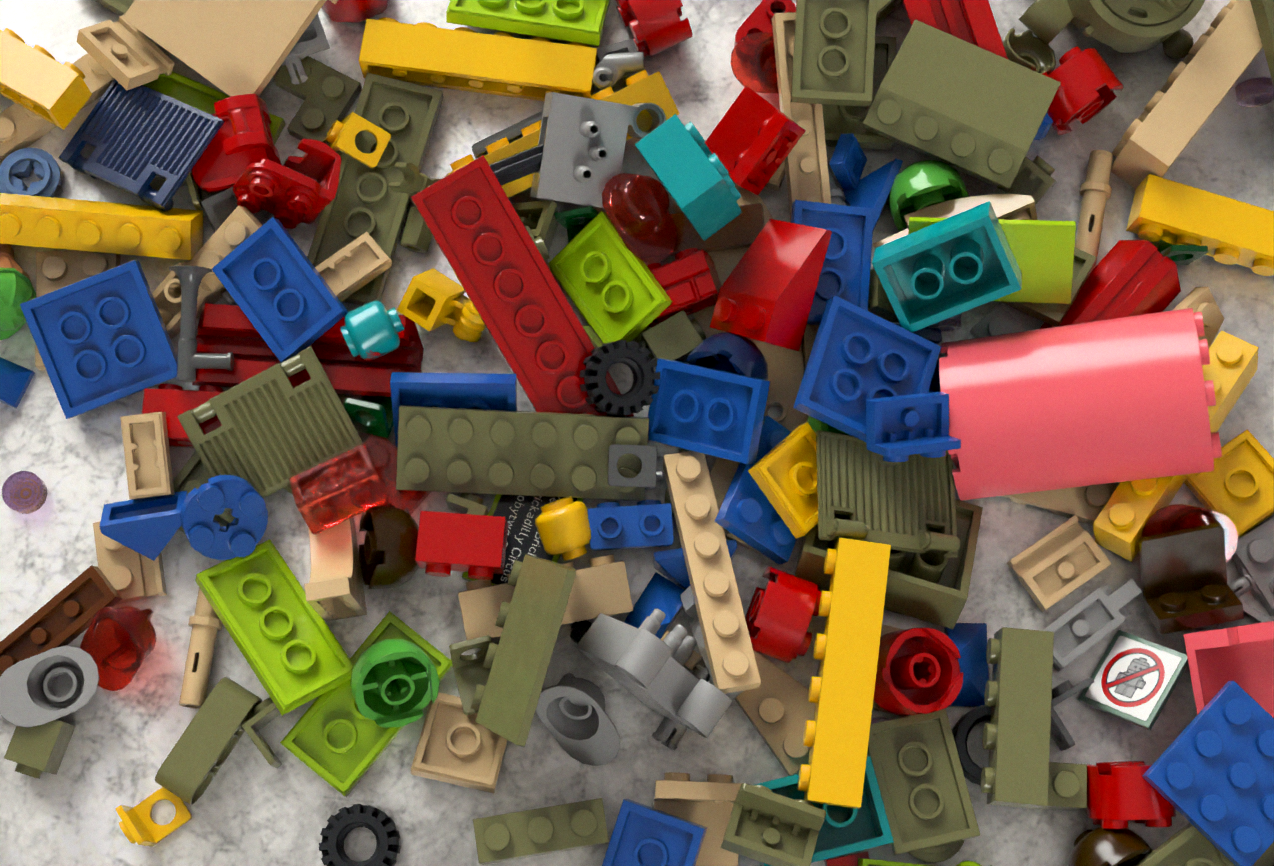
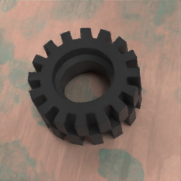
M626 340L609 342L594 348L591 351L592 355L584 359L583 364L586 365V368L580 370L579 377L584 378L585 384H581L580 388L581 392L587 391L588 396L585 400L588 404H595V410L600 413L606 412L607 415L613 416L638 413L644 410L643 406L650 405L653 401L650 397L651 394H657L659 386H655L654 382L660 379V372L654 373L653 367L658 364L655 358L649 359L647 357L651 353L648 349L638 348L639 343L634 341L626 342ZM616 362L627 365L633 374L632 387L622 395L612 392L606 383L607 370Z
M353 804V806L348 808L343 807L338 810L339 813L335 816L331 815L327 820L329 823L326 828H322L320 833L322 835V843H319V851H322L323 857L321 860L325 866H394L397 862L395 859L397 854H400L401 848L399 846V831L396 829L394 821L378 808L362 804ZM358 827H365L371 830L377 842L374 854L362 862L351 860L344 850V840L347 834Z

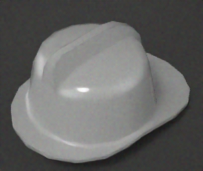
M67 645L52 648L17 662L7 668L0 676V714L2 718L15 726L30 728L44 725L78 711L90 702L97 691L99 683L97 664L91 655L81 648Z
M567 673L557 685L547 687L541 691L536 714L550 730L560 746L572 758L583 764L593 766L608 764L616 758L620 749V735L614 723L605 712V698L597 685L589 680L576 678L573 674Z

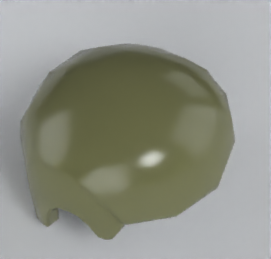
M1014 28L1009 29L1002 42L1008 60L1040 74L1045 72L1050 74L1054 71L1056 59L1054 50L1049 45H1045L1039 38L1033 36L1031 30L1015 35Z

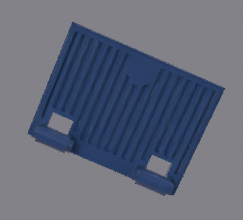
M114 79L58 158L69 164L74 170L94 179L104 180L138 196L141 201L162 211H169L174 205L173 196L220 130L224 120L144 85L126 90ZM86 144L95 147L89 158L82 156L80 153ZM156 175L166 180L159 191L150 186Z

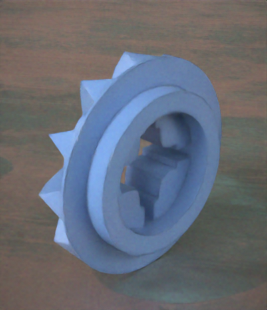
M19 149L8 155L0 165V193L54 197L55 190L59 185H62L60 180L61 169L53 156L42 149ZM34 170L35 175L41 180L32 182L30 187H27L18 178L29 177L31 171Z

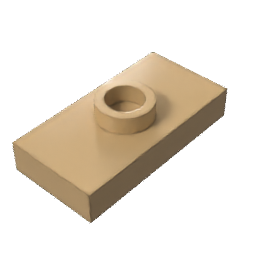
M365 232L315 268L342 302L392 267V261L369 233Z
M161 411L120 417L129 499L135 500L175 495L166 413Z

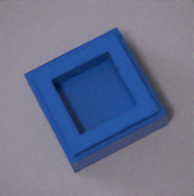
M853 133L841 134L829 165L842 189H856L867 158Z

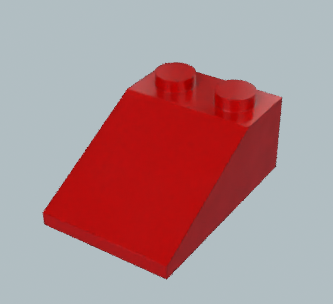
M769 219L721 286L710 328L799 352L832 231Z

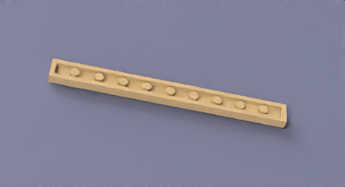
M796 12L775 13L772 18L780 111L806 130L785 158L790 222L792 203L795 200L831 204L822 104L791 102ZM806 324L801 342L804 372L819 325Z

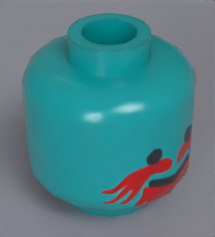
M378 300L349 311L345 315V325L340 327L353 357L360 355L366 361H372L399 348L400 338L398 332L405 330L395 307L387 310L384 304Z

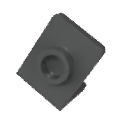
M619 444L609 446V486L644 487L645 490H652L656 488V481H662L663 457L657 456V446ZM624 454H633L641 462V471L634 478H625L618 472L617 462Z
M1092 677L1081 681L1075 686H1072L1070 681L1067 680L1052 689L1050 735L1061 751L1071 748L1075 745V742L1053 707L1094 683Z

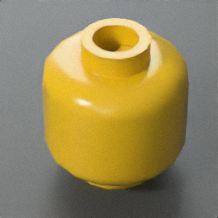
M568 496L541 506L542 513L536 518L535 525L545 552L549 555L562 554L564 561L586 554L585 545L590 543L591 530L588 509L585 503L573 501L572 496Z

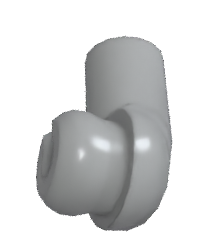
M630 52L606 55L594 69L593 84L603 90L610 86L613 87L625 73L645 70L644 53Z

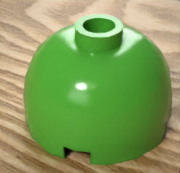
M924 160L910 164L896 175L889 193L888 204L895 226L899 231H903V228L907 229L904 215L931 205L969 197L970 195L956 169L942 161Z
M385 639L372 644L361 653L352 669L350 686L359 712L365 718L374 720L377 725L388 728L402 727L424 715L422 710L429 704L430 700L434 703L438 696L440 680L432 660L416 644L403 639Z

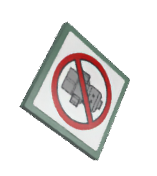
M1118 629L1091 676L1094 683L1083 689L1078 700L1151 731L1188 666L1187 655Z

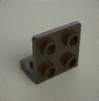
M1220 523L1146 536L1139 539L1144 611L1160 635L1244 619L1243 604L1227 584L1224 528Z

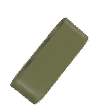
M228 677L221 679L159 768L155 776V782L188 804H194L205 792L244 734L245 730L242 725L255 716L253 710L262 702V699Z

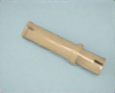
M1093 150L1090 152L1086 179L1080 185L1079 191L1083 198L1075 247L1097 257L1106 200L1111 198L1112 193L1109 180L1113 154L1105 150ZM1089 223H1091V230H1090V232L1088 231V230H1089Z
M199 588L195 614L190 616L188 626L192 627L179 700L180 706L200 709L206 700L217 631H221L223 623Z

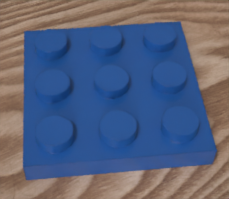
M139 260L130 261L20 304L66 419L76 417L141 392L145 388H151L177 378L178 357Z
M834 295L827 300L793 409L866 442V399L928 393L941 346Z
M1228 681L1142 777L1235 866H1253L1274 842V718L1235 681Z

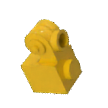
M434 268L413 276L397 308L398 312L429 332L446 323L454 326L452 331L460 340L478 342L482 336V331L486 328L471 300L463 295L465 292L464 288Z

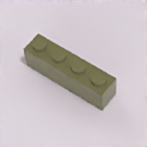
M1002 627L994 634V638H989L986 660L987 664H993L992 681L987 680L984 701L985 706L991 707L990 724L985 723L982 742L983 749L989 750L988 767H983L981 773V792L987 793V805L1041 809L1048 806L1054 632Z

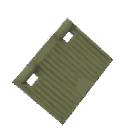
M311 346L284 362L278 363L220 393L202 405L177 416L210 478L218 475H233L243 478L263 498L364 446ZM306 369L311 379L293 388L289 377ZM217 415L222 426L205 435L199 424Z
M821 430L816 431L819 539L832 541L837 536L853 540L889 544L893 550L924 554L928 550L934 549L941 550L944 557H958L960 539L957 538L955 487L952 474L953 461L947 450L944 457L928 458L922 457L920 454L909 455V460L905 462H887L883 460L882 455L867 450L866 442L854 436ZM834 513L849 515L850 520L834 519ZM926 527L940 528L941 533L926 532Z

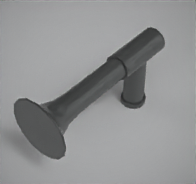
M199 266L169 267V270L174 271L179 278L182 296L177 381L195 382L196 368L227 369L228 371H233V352H228L227 354L197 353L196 319L198 289L202 278L207 273L212 272V269Z

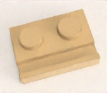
M124 15L119 16V20L116 22L107 20L78 30L76 42L126 90L155 81L160 74L164 73L166 76L172 74L174 62L144 33L123 19Z
M1076 515L1006 563L1019 577L1017 579L1042 612L1112 564L1088 531H1084Z
M100 522L93 523L98 567L121 596L122 600L117 604L146 599L155 595H167L161 553L153 561L103 535L99 527Z

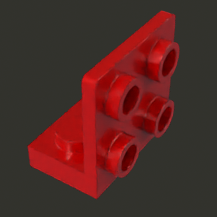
M745 87L707 138L705 144L712 154H716L729 172L730 178L736 184L759 195L806 130L754 90Z

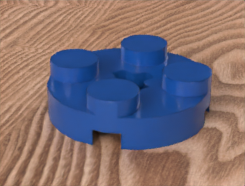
M218 475L207 479L208 483L201 485L198 489L195 487L188 493L181 508L180 520L193 549L206 557L218 560L246 557L255 550L256 544L265 533L268 523V511L263 497L247 480L233 475ZM225 508H230L232 516L235 517L232 523H228L227 526L220 527L219 522L214 520L215 514L221 515Z

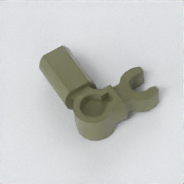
M396 162L395 167L402 171L404 180L403 182H390L389 187L396 193H406L411 197L441 179L431 178L426 174L419 173V169L413 163ZM413 206L410 208L399 245L413 252L427 253L432 234L417 208Z

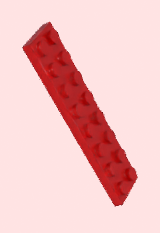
M484 155L411 196L412 202L513 374H516V379L535 411L607 415L606 412L600 413L595 410V404H588L585 400L588 393L587 391L581 392L580 388L581 384H585L584 378L579 377L580 370L586 368L583 361L586 357L592 355L591 351L595 347ZM607 370L606 383L609 389L616 394L622 395ZM631 413V415H621V416H634V415H633V413Z

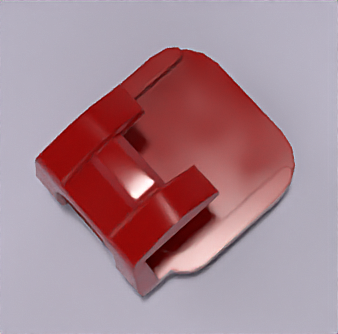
M257 94L231 96L214 103L216 113L211 115L224 120V124L192 169L193 178L202 190L218 192L233 187L235 181L245 168L251 163H260L261 159H268L281 164L270 129L271 119L267 105Z
M302 139L297 149L306 153L303 157L288 156L284 165L268 159H261L260 163H251L245 168L233 186L237 206L247 207L251 213H257L260 209L272 213L275 216L274 218L278 219L287 229H294L302 222L310 225L316 220L318 214L325 206L329 205L336 196L341 157L331 147L321 141Z

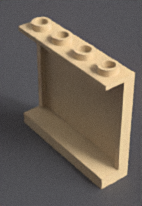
M134 0L123 16V19L230 97L244 94H257L260 96L326 0ZM329 0V1H331L332 3L336 4L338 0Z

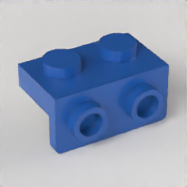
M939 391L866 399L867 450L882 455L883 460L887 462H905L909 460V455L920 454V456L928 458L944 457L946 450L960 449L961 439L949 436V394Z
M643 500L637 502V505L621 506L617 502H605L597 504L596 508H588L591 530L590 548L593 551L673 545L671 503L662 504L661 500Z

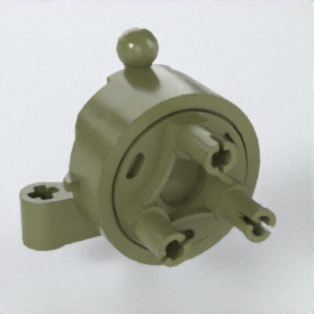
M1036 0L1022 14L1019 20L1045 45H1048L1076 17L1077 21L1084 28L1082 33L1086 37L1091 35L1120 53L1150 50L1162 42L1163 51L1168 57L1181 59L1189 54L1188 52L1193 46V37L1188 31L1181 28L1197 15L1205 0Z

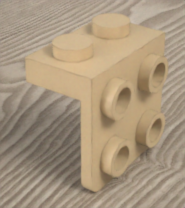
M669 772L664 773V780L655 781V809L707 827L695 866H738L739 854L721 848L732 807L742 784L733 783V775L709 774L707 775V782L690 781V774Z

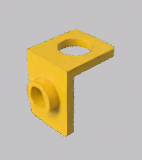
M354 112L350 113L342 121L336 119L325 137V140L329 142L328 146L335 152L340 150L370 168L377 166L391 139L390 133ZM367 131L375 137L377 145L372 153H363L356 147L355 137L359 132Z
M164 787L157 790L135 807L120 805L115 809L122 819L119 822V826L127 839L133 844L137 842L138 845L153 847L192 819V814L183 800ZM161 800L171 801L176 809L174 819L167 825H158L152 818V809Z

